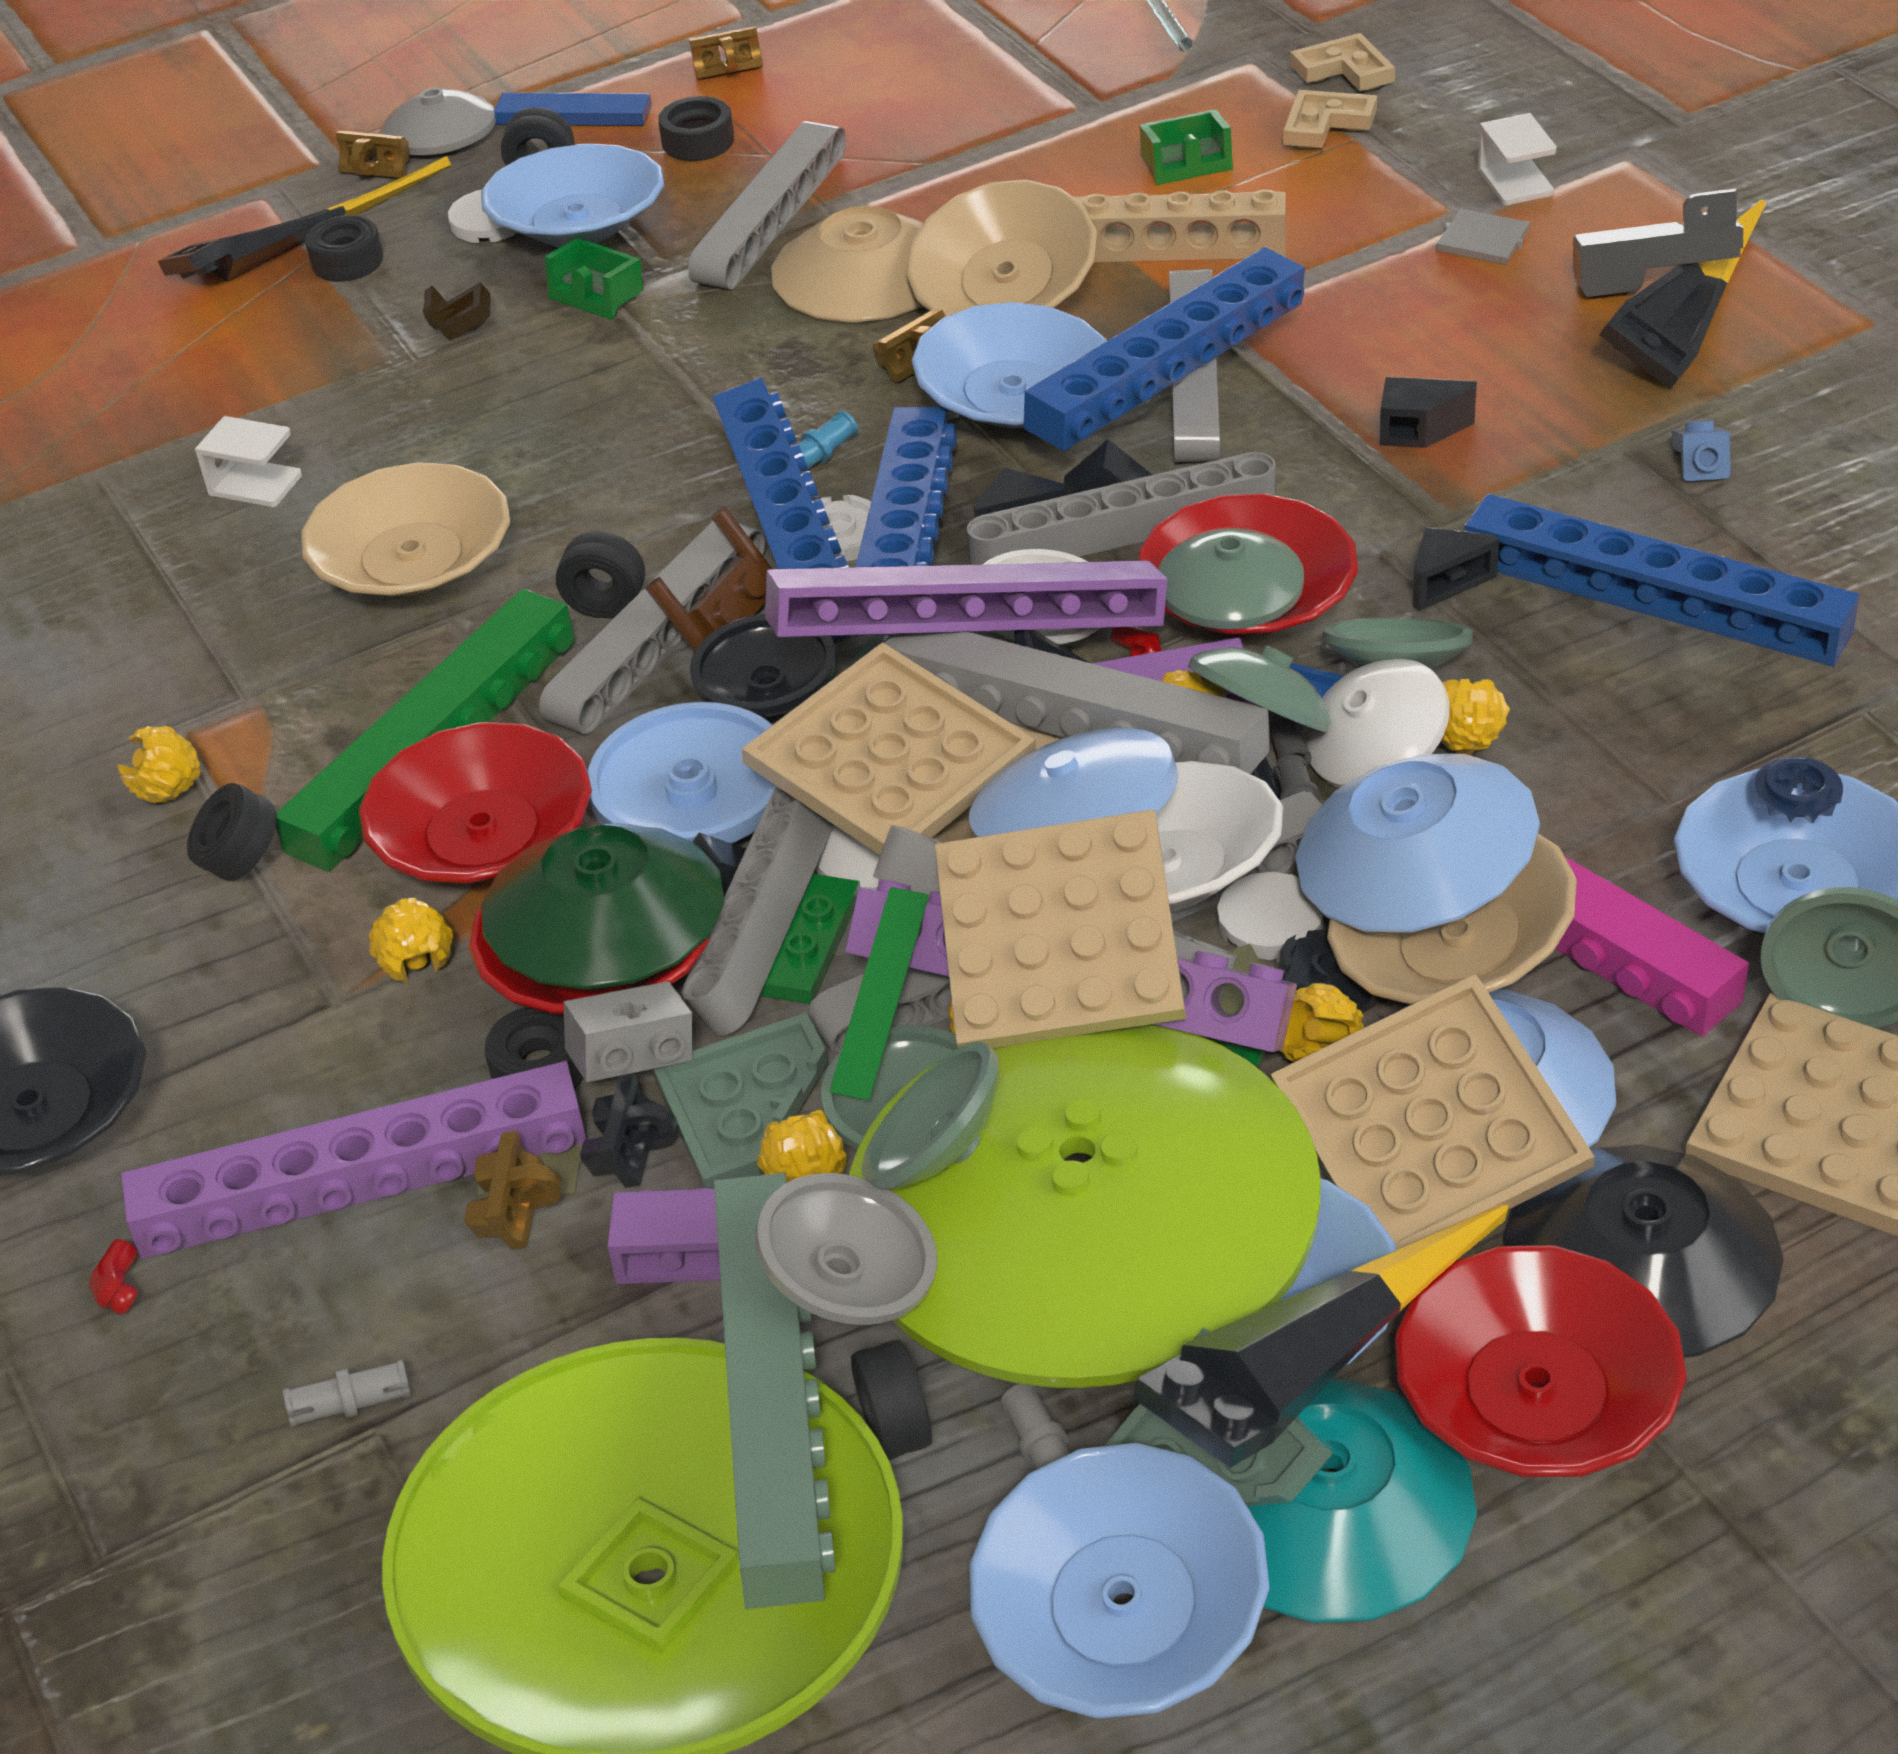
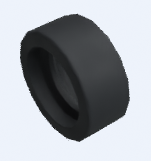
M695 96L683 98L664 107L658 115L662 148L668 155L674 158L690 161L708 159L728 150L734 142L731 108L724 101L715 97Z

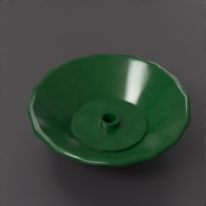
M612 823L571 829L530 846L498 872L481 904L483 938L504 966L539 984L581 990L634 984L678 965L710 937L724 906L721 874L719 869L697 844L663 828Z

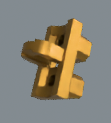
M755 26L689 39L697 79L763 66L758 32ZM718 46L724 49L726 60H721Z
M342 130L336 132V140L340 151L338 172L402 178L407 175L406 164L409 162V142L405 140V137ZM377 155L378 161H371Z
M934 308L873 344L878 365L881 368H887L892 382H900L915 373L911 362L914 355L912 348L916 349L919 338L945 317L943 309Z
M516 1130L501 1133L498 1151L477 1156L474 1168L476 1182L485 1193L489 1192L488 1198L468 1202L464 1217L465 1224L478 1238L500 1236L511 1250L527 1247L534 1209L557 1203L562 1187V1180L558 1174L551 1171L550 1167L542 1165L543 1162L538 1156H534L522 1148L520 1144L521 1136ZM511 1189H513V1194H512V1196L510 1195V1190H511Z

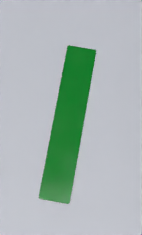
M895 887L889 889L831 1083V1093L863 1100L870 1099L929 895L926 893Z

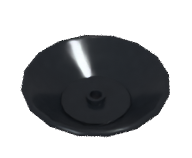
M64 986L15 990L0 996V1175L24 1173L73 1155L112 1127L138 1092L147 1052L135 1019L107 997Z
M1642 1144L1590 1149L1595 1156L1593 1168L1512 1208L1503 1239L1504 1246L1555 1245L1610 1262L1652 1291L1680 1332L1684 1358L1701 1356L1744 1336L1775 1301L1784 1257L1771 1216L1738 1179L1694 1155Z

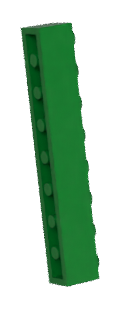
M523 588L276 812L275 827L283 853L326 872L332 871L363 841L359 808L372 777L399 751L438 731L480 722H490L502 709L507 707L520 692L538 678L554 660L575 642L567 604Z

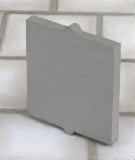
M1461 208L1453 221L1445 224V231L1436 244V251L1507 265L1515 251L1522 249L1523 239L1530 230L1531 222Z

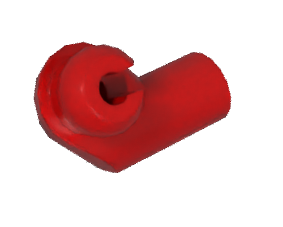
M1139 626L1112 628L1111 640L1131 649L1130 657L1162 651L1161 640L1156 633Z
M115 1239L112 1241L89 1279V1288L96 1304L102 1309L107 1306L117 1315L126 1314L138 1296L136 1287L123 1282L124 1276L138 1256L137 1249L125 1240Z

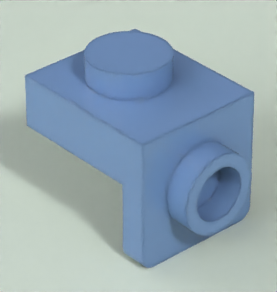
M1714 420L1686 421L1685 429L1672 430V449L1681 452L1682 478L1684 480L1699 481L1727 479L1730 477V431L1714 427Z

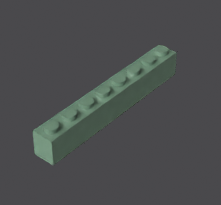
M785 1173L714 1180L739 1562L745 1609L825 1601L822 1573L835 1572L832 1531L819 1533L818 1520L830 1519L827 1479L814 1480L813 1468L825 1467L822 1428L809 1429L808 1418L821 1417L817 1379L805 1380L804 1370L816 1369L813 1332H800V1323L812 1322L811 1313L790 1301L773 1285L761 1267L755 1248V1228L760 1212L768 1198L777 1189L786 1184Z

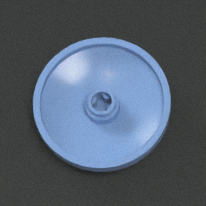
M693 702L666 706L630 720L610 734L591 759L588 775L592 787L590 802L595 817L601 825L624 823L663 828L691 842L699 832L729 843L750 835L756 830L776 785L742 763V748L772 725L761 716L746 709L711 702Z
M1107 728L1083 732L1044 745L1022 756L1005 768L976 796L970 808L969 823L976 838L1155 809L1157 814L1170 799L1176 788L1178 769L1169 745L1163 738L1152 732L1135 728Z

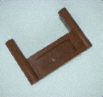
M726 506L717 510L711 516V519L739 554V557L732 562L695 605L687 612L661 577L654 579L645 587L649 595L694 652L700 643L712 632L732 621L753 616L766 602L767 570L773 568Z

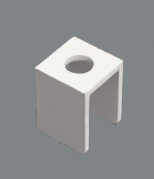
M1531 113L1480 123L1478 171L1503 205L1553 196L1554 188L1532 159L1556 154L1557 146Z
M224 416L195 448L208 495L269 507L277 506L302 477L299 468L267 463L291 435L289 427ZM215 458L223 459L218 468L215 465Z

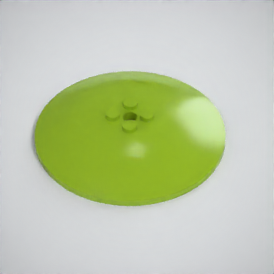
M1154 1024L991 1048L995 1051L999 1060V1081L991 1113L978 1134L980 1142L976 1149L964 1161L960 1163L953 1162L932 1177L904 1187L888 1188L905 1200L924 1220L934 1239L937 1251V1269L927 1295L911 1312L892 1320V1322L927 1350L955 1365L985 1376L1013 1383L1057 1388L1112 1386L1137 1381L1138 1377L1179 1356L1182 1345L1194 1340L1203 1328L1212 1332L1278 1303L1294 1284L1307 1261L1316 1238L1321 1209V1178L1315 1147L1303 1119L1286 1094L1265 1073L1226 1047L1197 1034ZM933 1065L906 1084L884 1106L860 1143L849 1175L865 1179L861 1171L862 1161L874 1133L903 1094ZM1074 1153H1086L1092 1156L1090 1160L1084 1163L1064 1160Z
M645 1338L582 1349L552 1359L517 1375L468 1407L431 1444L409 1475L396 1501L387 1528L382 1556V1586L386 1612L398 1650L419 1685L450 1718L474 1735L513 1754H725L742 1748L779 1730L808 1711L834 1689L857 1664L874 1640L883 1623L898 1584L903 1557V1516L899 1490L891 1464L878 1439L863 1418L840 1395L817 1379L821 1417L808 1418L809 1429L822 1428L825 1467L813 1468L814 1480L827 1479L830 1519L818 1520L819 1533L832 1531L835 1572L822 1573L825 1601L745 1609L739 1562L725 1343L689 1338ZM804 1371L805 1380L817 1379ZM660 1569L666 1573L661 1580L652 1584H640L633 1580L641 1571Z

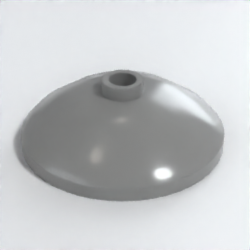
M430 88L409 98L396 108L384 122L381 132L382 135L405 137V140L409 142V155H434L454 151L482 139L495 126L496 117L494 107L478 95L455 89Z
M821 1173L803 1176L784 1184L765 1202L755 1228L757 1257L773 1285L790 1301L804 1310L821 1318L839 1323L873 1325L889 1322L906 1315L925 1298L937 1269V1251L934 1239L920 1215L889 1189L876 1188L866 1179L856 1176Z

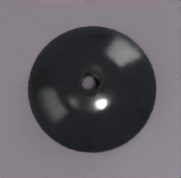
M758 614L732 621L708 635L700 643L692 656L690 674L693 687L704 702L728 704L746 709L761 717H767L795 709L828 684L836 669L837 656L835 645L830 635L777 637L766 620L765 614Z

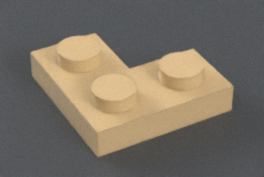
M1361 33L1290 51V66L1307 83L1322 82L1328 77L1343 74L1359 91H1370L1379 88L1381 85L1395 82V67Z
M1298 90L1283 130V145L1296 146L1300 149L1323 148L1330 127L1343 128L1350 132L1370 130L1377 111V96Z

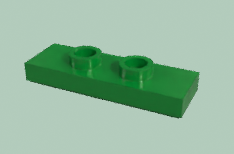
M812 874L762 988L761 994L763 997L811 1004L818 994L855 909L860 881Z

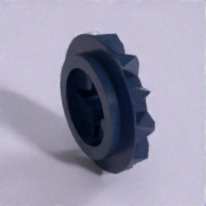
M1788 756L1774 759L1758 770L1754 781L1756 802L1766 805L1769 815L1774 816L1781 813L1787 815L1790 823L1795 817H1803L1807 821L1814 823L1818 815L1832 816L1836 804L1841 803L1843 783L1839 775L1828 765L1807 757ZM1798 783L1803 784L1802 789L1804 792L1802 795L1791 794L1793 789L1797 788Z

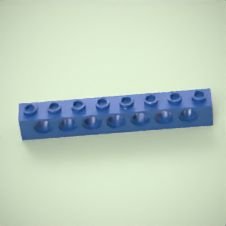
M1263 247L1024 391V429L1064 452L1301 305L1304 297L1305 267L1267 247Z
M761 377L713 395V400L778 569L849 568L844 554L837 557L834 556L842 551L833 527L829 526L823 529V526L830 524L821 498L812 501V498L818 497L819 494L810 471L801 473V471L808 469L799 444L790 446L796 443L797 440L788 417H785L786 413L778 392L775 391L769 394ZM854 635L830 636L833 642L836 643Z
M894 407L855 567L933 565V542L938 541V518L943 517V495H947L948 473L952 472V451H956L957 447L956 424H948V411L946 408ZM861 634V635H894V634Z
M1489 493L1465 524V531L1493 534L1499 539L1497 573L1832 667L1837 663L1854 632L1860 594Z

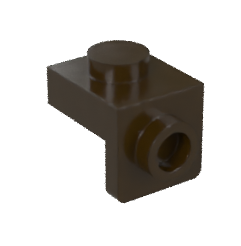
M479 282L451 300L446 301L433 286L425 289L423 314L429 325L436 330L439 328L450 341L466 330H475L485 323L487 318L490 317L491 293Z

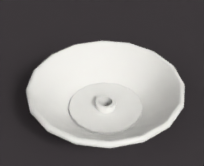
M1198 761L1175 762L1178 769L1176 788L1167 803L1156 814L1170 911H1178L1200 903L1259 866L1281 837L1284 807L1267 782L1234 766Z

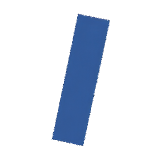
M502 93L494 113L496 124L507 125L508 121L523 109L541 107L558 113L570 126H643L652 103L649 93Z

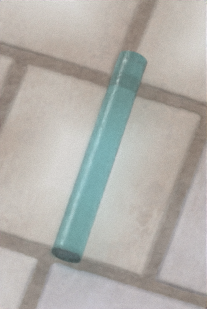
M1147 0L1178 49L1182 52L1190 50L1193 44L1192 40L1165 0Z

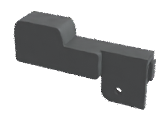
M1729 189L1689 196L1683 204V225H1680L1679 222L1575 235L1573 237V271L1580 288L1588 297L1638 291L1644 282L1645 269L1741 257L1744 227L1736 220L1737 190ZM1707 206V211L1702 213L1701 209Z

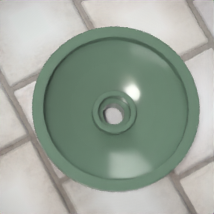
M1219 528L1193 535L1171 549L1163 558L1158 568L1167 578L1165 601L1167 608L1186 621L1216 629L1248 628L1272 621L1295 605L1304 587V569L1297 554L1277 538L1246 528Z
M1363 618L1338 621L1325 625L1322 629V639L1331 650L1359 667L1381 660L1408 659L1432 669L1441 666L1464 652L1473 642V630L1461 624L1430 619Z
M1266 645L1262 654L1235 647L1208 650L1193 655L1188 664L1190 669L1211 682L1295 722L1323 732H1327L1332 723L1329 710L1314 685L1303 675L1290 668L1294 658L1275 648Z
M1834 887L1807 893L1785 905L1769 923L1761 948L1762 971L1768 986L1779 1000L1799 1002L1873 1028L1884 1027L1898 1022V900L1868 889Z
M922 1025L891 1027L869 1100L830 1092L841 1053L839 1052L828 1066L821 1084V1103L827 1123L833 1126L844 1143L857 1150L868 1128L884 1106L922 1071L958 1049L956 1034L943 1029Z
M973 1042L951 1052L926 1071L897 1101L874 1133L863 1157L861 1169L863 1177L879 1189L900 1188L932 1177L953 1162L960 1163L968 1158L980 1142L978 1134L987 1122L992 1110L999 1081V1060L995 1051L984 1042Z

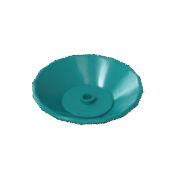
M1333 1379L1298 1415L1333 1454L1292 1502L1248 1506L1249 1511L1264 1534L1269 1592L1263 1608L1313 1624L1374 1621L1424 1600L1461 1563L1477 1518L1470 1465L1464 1456L1422 1425L1407 1399L1397 1393L1355 1381ZM1327 1468H1333V1469H1336V1470H1338V1471H1337V1472H1325V1471H1322V1470L1327 1469Z

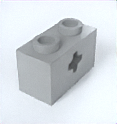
M669 981L564 1001L565 1050L586 1082L692 1061V1012Z

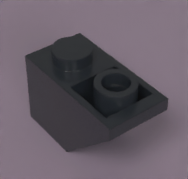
M1386 376L1380 409V445L1426 448L1475 423L1477 381Z

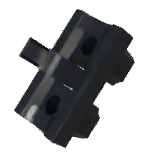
M635 1073L619 1076L615 1094L595 1099L592 1110L593 1122L603 1137L584 1140L580 1152L581 1161L593 1176L597 1177L614 1173L625 1188L641 1184L649 1150L670 1145L674 1140L677 1129V1120L673 1114L665 1110L666 1107L647 1099L638 1088L639 1079ZM625 1130L630 1131L629 1136L626 1135Z

